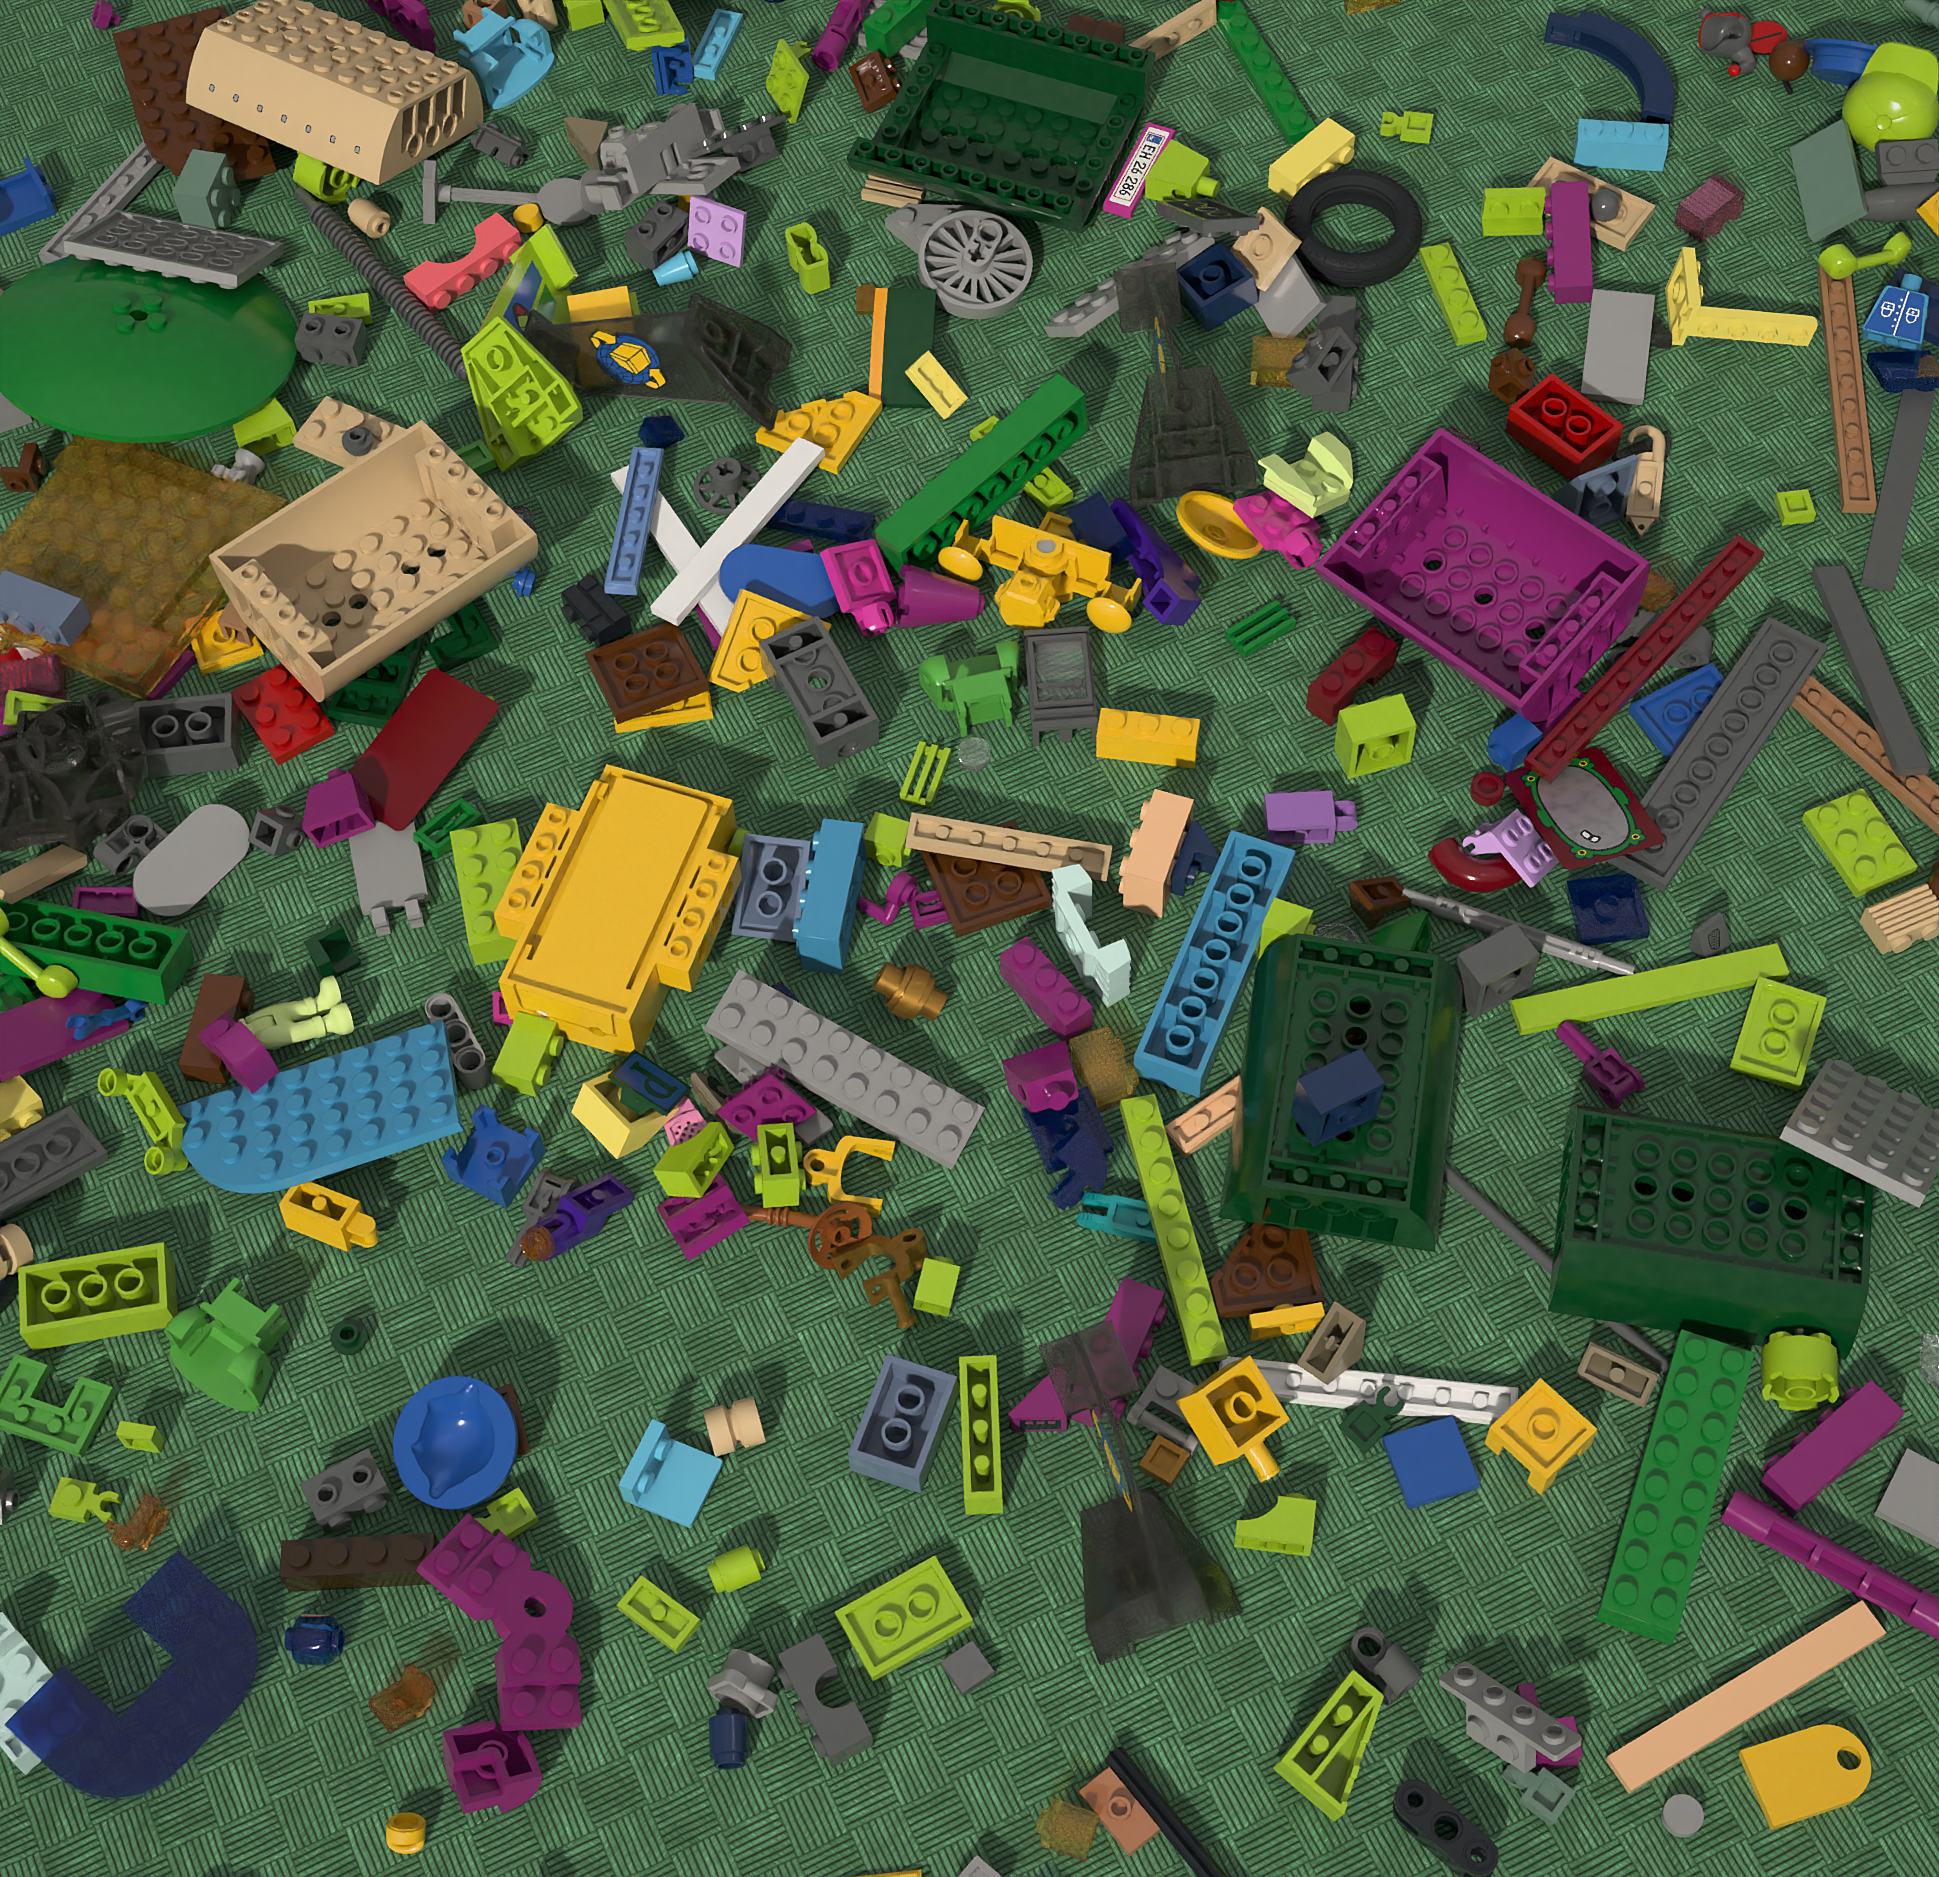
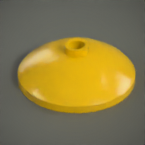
M1191 491L1180 498L1176 506L1178 521L1183 531L1201 549L1215 556L1241 560L1258 555L1263 548L1234 512V501L1207 491Z

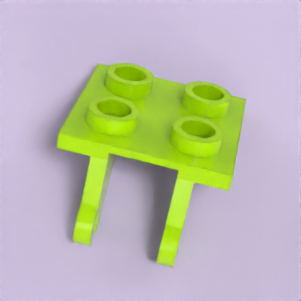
M779 39L776 51L773 54L770 73L766 79V88L790 124L796 123L809 79L808 73L799 61L809 56L811 48H806L807 43L803 41H797L793 46H788L784 39Z

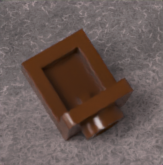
M25 443L18 467L0 468V476L6 489L15 492H38L42 475H45L47 472V459L42 455L37 443Z

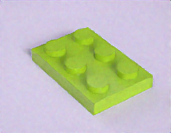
M1863 788L1804 812L1802 821L1855 898L1915 874L1918 866Z
M1758 976L1729 1070L1798 1092L1827 998Z
M935 1555L835 1611L836 1619L872 1682L973 1625L970 1613Z

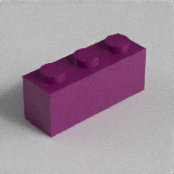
M1028 936L1000 954L1001 976L1061 1041L1065 1040L1066 1045L1093 1027V1006Z

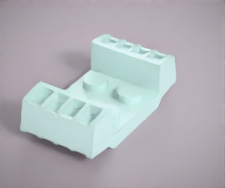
M1079 864L1053 869L1052 906L1055 912L1056 934L1083 985L1093 989L1108 1008L1130 994L1131 957L1124 939L1101 948L1096 933L1093 930L1088 931L1085 926L1086 919L1092 917V880Z
M1 1612L0 1747L26 1775L32 1768L42 1762L48 1755L57 1750L59 1746L90 1722L11 1620Z

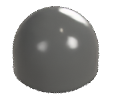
M1610 190L1596 192L1589 202L1590 216L1601 222L1615 219L1620 207L1618 196Z

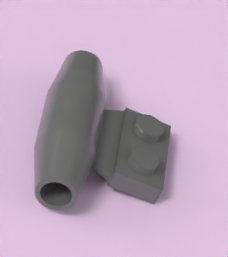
M1938 139L1878 143L1875 145L1877 176L1880 177L1884 187L1864 191L1868 214L1857 220L1887 223L1924 220L1916 210L1939 191V182H1934L1939 171Z

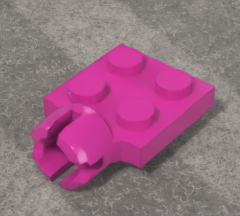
M1272 490L1235 500L1234 512L1266 551H1280L1290 566L1297 570H1302L1303 567L1296 558L1299 559L1306 569L1315 564L1320 558L1319 550L1323 549V545L1318 535L1321 527L1314 518H1311Z
M875 538L827 548L820 552L842 613L848 612L854 615L856 625L862 637H870L869 633L871 636L882 634L888 630V626L893 628L896 625V618L890 602L897 599V595Z

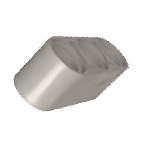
M446 993L432 995L425 1003V1012L429 1023L443 1019L446 1024L453 1068L460 1082L469 1089L484 1087L490 1080L491 1072L485 1054L461 1010L451 995ZM449 1012L446 1016L437 1017L441 1013ZM456 1039H463V1040H462L461 1042H459V1043H456V1044L452 1043V1042L455 1041ZM472 1065H479L473 1070H466Z

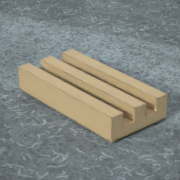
M869 175V180H866L865 188L861 191L862 200L901 208L906 204H921L926 191Z

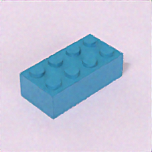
M823 818L821 830L815 831L813 836L812 849L816 852L814 860L809 859L807 863L806 880H809L808 889H802L799 907L803 911L801 919H795L793 939H797L796 956L801 957L803 970L843 975L857 910L856 904L859 900L867 863L864 824Z

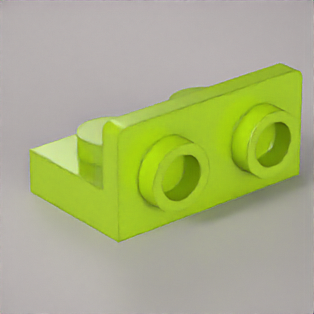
M1545 187L1485 188L1480 212L1483 235H1542L1544 230L1542 215L1546 197Z

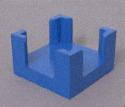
M481 1103L472 1115V1121L476 1130L458 1155L452 1146L449 1147L441 1161L448 1178L508 1208L546 1154V1150L540 1133L526 1127L524 1129L526 1136L502 1125L496 1111Z

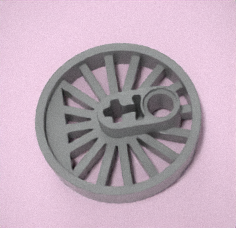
M978 210L951 213L936 221L923 236L918 253V274L923 289H936V305L950 314L967 319L996 317L1014 307L1022 298L1027 288L1033 267L1032 253L1023 234L1006 219L993 213ZM963 227H973V234L969 240ZM955 230V233L958 237L960 244L948 233V231ZM939 238L946 246H943L935 242L934 240ZM1010 245L1015 248V250L1001 253ZM926 251H928V252H930V253H932V254H934V255H937V256H939V257H935V256H925V254H926ZM1022 260L1023 265L1011 264V262ZM926 268H934L939 270L927 272ZM1011 276H1021L1024 278L1022 281H1020ZM969 282H971L970 295L964 293ZM977 285L984 301L977 298ZM1004 287H1007L1013 290L1014 292L1010 294ZM990 290L1000 299L999 301L994 302Z

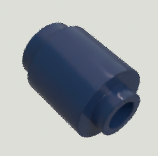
M737 1708L719 1709L716 1711V1716L708 1719L710 1758L714 1760V1767L716 1769L731 1770L746 1766V1757L749 1756L748 1717L740 1714Z

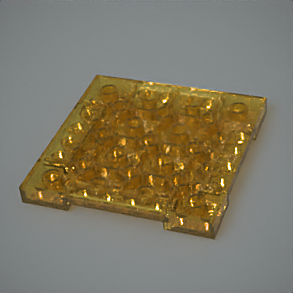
M76 435L52 462L56 472L0 535V574L5 569L81 598L92 620L71 647L60 643H49L42 636L32 632L26 634L16 626L6 622L0 624V636L145 700L228 597L211 564L209 555L289 505L285 498L238 479L231 484L147 450L140 443L113 442Z

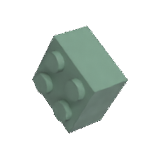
M192 149L172 191L183 223L222 231L229 226L231 214L234 207L238 206L241 197L240 190L237 188L234 180L233 169L229 165L226 154Z

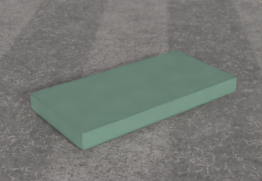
M1844 119L1833 123L1790 147L1808 237L1813 242L1868 214L1849 126Z

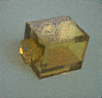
M1053 1798L1050 1810L1042 1809L1036 1827V1832L1041 1833V1847L1087 1862L1099 1825V1814Z

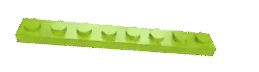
M1155 1094L1122 1099L1119 1105L1190 1365L1194 1366L1226 1360L1228 1350Z

